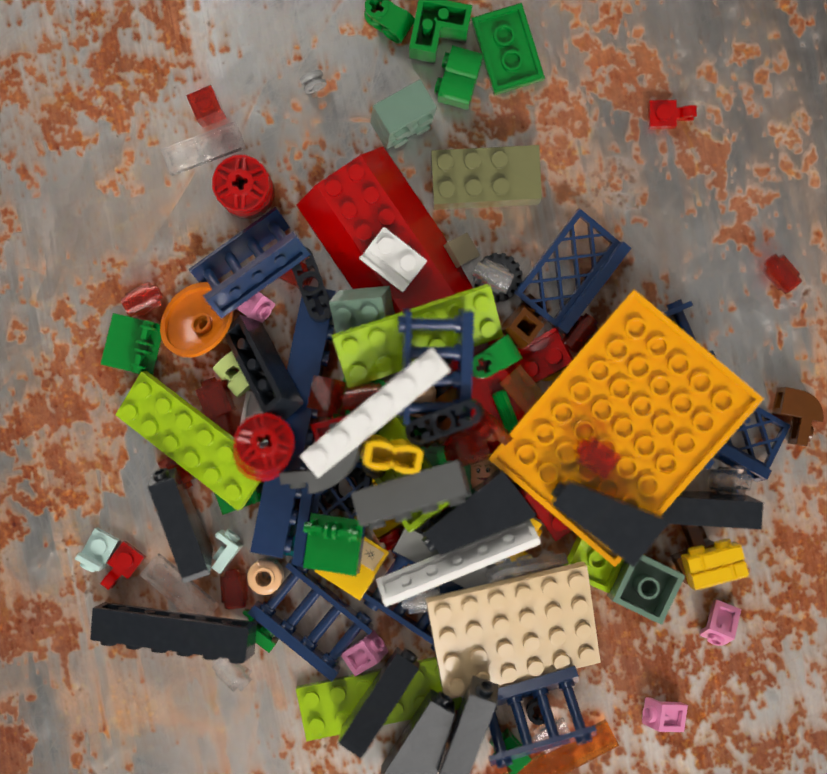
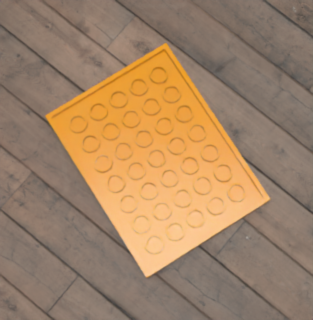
M632 290L488 459L616 567L622 560L621 557L552 504L553 496L551 492L560 481L565 483L567 479H571L662 515L764 398L637 291Z

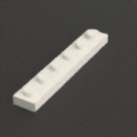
M431 348L301 454V458L315 476L319 478L450 372L451 369L434 348Z
M529 519L443 555L437 554L376 579L385 606H389L541 543Z

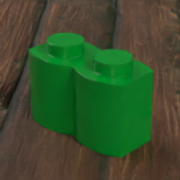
M453 45L450 53L445 52L441 68L445 69L443 78H437L434 93L438 94V102L465 110L469 109L483 60L482 53Z

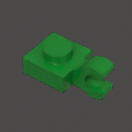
M245 609L242 613L247 616L248 621L255 622V619L248 614L250 610ZM258 623L256 644L270 653L279 639Z

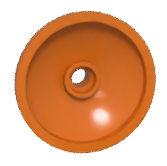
M208 282L195 283L181 290L168 303L162 315L160 323L162 341L171 352L178 356L197 357L207 353L219 344L231 325L233 311L221 319L205 300L203 295L212 290Z

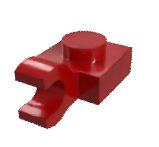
M650 100L648 102V129H675L677 121H694V117H697L696 105L677 108V100Z
M123 541L108 560L107 564L112 567V570L104 577L100 584L109 590L116 585L122 575L127 579L131 578L147 556L127 541Z

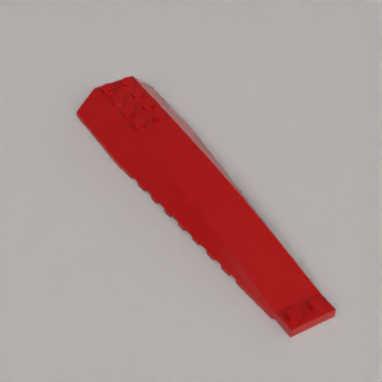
M384 146L359 155L317 183L296 204L352 289L390 286L395 314L403 312V308L412 309L473 289L462 267H455L444 248L447 240ZM383 227L427 260L404 292H401L359 259ZM501 338L474 346L473 357ZM478 359L477 371L483 370L486 373L485 367L488 363L486 361L481 362ZM453 360L448 366L451 371L447 374H452L457 369V361ZM514 364L503 370L501 369L487 378L479 379L472 376V399L482 404L484 415L478 423L468 427L466 431L484 454H489V456L507 437V432L492 394L499 390L506 391L518 423L537 402L530 388H526ZM474 408L471 409V419H472V420H473L472 416L476 413V411H475ZM507 475L536 513L535 517L542 521L554 541H558L572 531Z

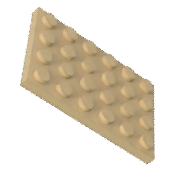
M584 561L425 598L442 692L451 697V699L465 695L473 676L499 684V687H503L573 666L577 669L601 663L588 569Z

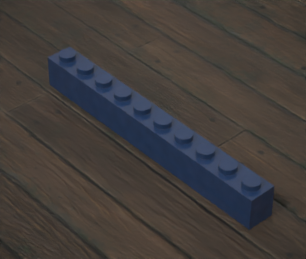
M307 285L303 287L306 291L317 289V287ZM326 289L328 297L331 300L336 294V291ZM318 296L314 297L316 309L312 312H318L319 316H322L327 306L322 307ZM302 297L287 371L304 404L287 420H283L289 425L294 435V449L285 471L305 469V462L300 455L307 450L308 445H313L314 435L311 430V424L313 419L317 420L319 416L320 404L316 402L318 393H323L325 386V377H322L323 367H328L331 351H327L329 340L333 341L331 335L335 334V327L332 325V315L329 320L323 323L313 321L309 317ZM280 476L270 481H264L250 552L284 558L286 553H291L294 537L290 536L292 526L297 525L299 510L295 508L297 499H301L302 488L290 489L289 484L280 485Z

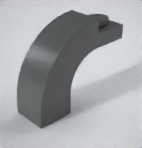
M340 422L330 424V431ZM362 443L319 478L315 476L311 469L290 470L279 473L280 485L289 484L290 489L306 487L308 482L309 494L320 492L336 485L345 479L357 465L360 459Z

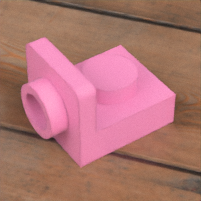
M258 292L236 309L248 318L263 323L270 316L275 303Z
M716 599L712 602L707 626L701 629L700 636L707 638L709 643L718 646L731 642L736 636L741 609Z
M373 630L370 635L367 634L362 640L348 647L341 657L354 676H357L378 664L388 653V649L384 641Z
M646 697L642 723L658 732H684L688 705L682 702H660Z

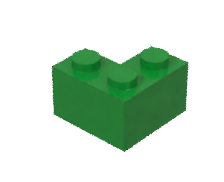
M418 0L409 46V58L435 63L440 38L466 42L473 5L448 0Z

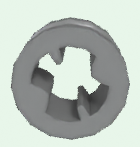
M321 70L311 71L300 78L301 84L305 85V93L317 92L327 85L326 80L321 78L323 76Z

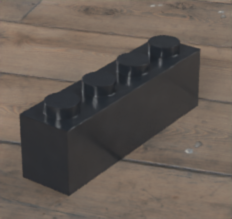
M239 315L231 323L225 338L262 413L287 420L304 404V401L262 322Z

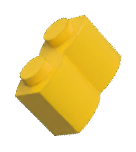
M371 435L362 442L360 457L365 465L373 469L385 470L393 468L401 473L413 474L420 472L423 451L418 445L410 443L407 439L390 441L380 435Z

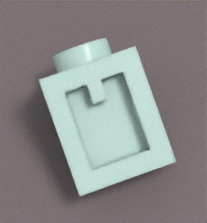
M98 527L94 528L82 552L76 555L75 560L81 562L80 566L87 571H100L106 568L107 562L112 557L120 539Z
M222 529L215 534L217 539L227 545L226 548L222 545L213 556L216 562L211 568L219 574L227 569L244 545L239 542L240 537L229 529L226 531Z

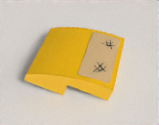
M364 537L360 573L357 576L315 570L314 572L361 601L389 552Z

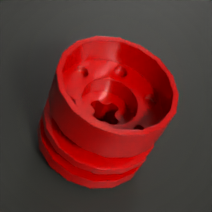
M233 155L224 159L215 169L212 177V190L217 200L233 216L241 219H255L263 215L271 207L275 197L274 184L265 167L256 158L248 155ZM241 180L246 182L243 190L238 188Z
M256 414L247 418L238 427L234 437L233 461L238 471L246 478L257 482L270 481L279 477V473L286 470L294 449V435L289 425L280 417L271 414ZM264 440L269 442L268 446H265L263 449L259 448V443H263Z

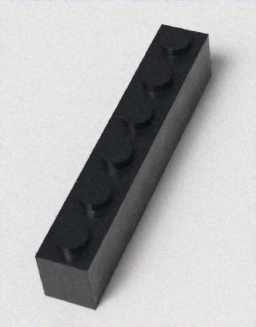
M104 602L92 609L90 640L100 641V644L103 646L122 644L126 645L127 649L132 650L144 647L151 648V652L154 653L173 651L182 657H189L195 654L202 655V658L205 660L224 658L229 659L228 662L242 664L255 654L257 622Z

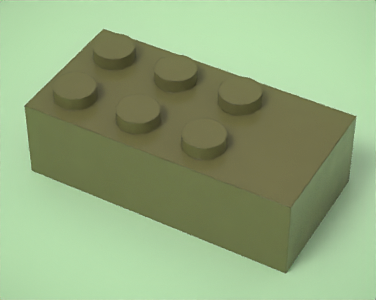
M539 145L431 150L433 210L539 205L542 200Z

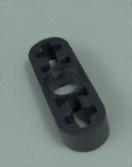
M305 247L310 253L309 258L305 260L308 271L303 273L300 263L295 265L292 271L309 317L317 323H323L329 320L332 315L329 304L330 299L311 250ZM307 278H315L319 284L316 290L306 291L303 288V282ZM318 296L322 307L327 306L322 316H319L318 312H312L316 309L314 297Z
M467 399L419 417L406 426V438L410 443L421 445L473 426L482 419L484 415L483 406L475 399ZM466 405H468L469 409H475L476 413L472 416L473 420L470 416L458 420L457 414L467 410ZM441 414H445L451 419V427L447 430L440 428L437 423V419ZM430 424L431 430L423 433L422 438L420 435L414 434L413 430L417 426L423 428Z

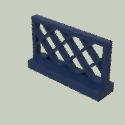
M579 208L513 294L552 325L551 327L557 328L559 333L567 334L631 250V247L624 241L620 242ZM579 218L587 223L588 235L575 236L574 224ZM593 229L599 234H593ZM570 232V237L564 238ZM602 236L610 242V245L604 252L595 253L594 237ZM589 238L590 254L577 255L576 239ZM570 240L572 256L559 258L558 245L561 241ZM552 253H553V254H554V258H553V259H548V258L552 255ZM596 256H601L596 262ZM591 257V270L586 274H579L578 258ZM573 259L574 275L561 277L559 261ZM554 261L556 277L543 279L542 266L545 262ZM537 274L538 280H533V278ZM580 277H585L580 283ZM575 278L576 290L571 295H563L562 279ZM556 280L558 296L545 298L543 282ZM538 283L540 299L531 300L523 294V291L529 284ZM564 298H569L564 304ZM559 299L560 311L553 318L546 312L545 301ZM534 302H540V303H541V307H539V306H538L536 303H534Z
M757 406L753 411L757 424L745 426V423H742L740 428L735 431H741L746 446L737 448L732 444L731 438H729L713 457L750 479L759 482L768 479L772 471L770 467L791 425ZM768 423L781 428L777 437L770 440L764 426ZM758 426L763 442L751 444L747 429ZM764 444L767 452L764 463L756 459L752 447Z
M358 462L354 469L362 468V462ZM305 463V469H310ZM348 475L345 479L353 490L343 498L334 486L309 494L308 482L306 483V487L302 488L292 565L304 566L308 533L304 532V524L306 521L310 522L311 513L320 514L321 509L323 515L332 516L330 513L339 505H342L349 515L348 518L358 520L356 512L353 513L345 501L352 496V492L359 491L362 487L363 489L371 487L372 479L365 475L364 481L356 486ZM330 489L338 502L327 509L322 503V495ZM363 526L357 574L360 573L366 526Z

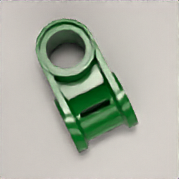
M389 0L365 1L364 18L366 22L394 43L401 44L413 26L415 18L407 10L398 7Z
M509 334L492 343L487 349L473 357V377L479 379L490 377L523 358ZM478 359L481 362L486 361L488 363L485 367L486 373L483 370L477 371Z

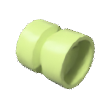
M232 351L213 367V370L221 380L228 381L227 387L236 398L250 390Z

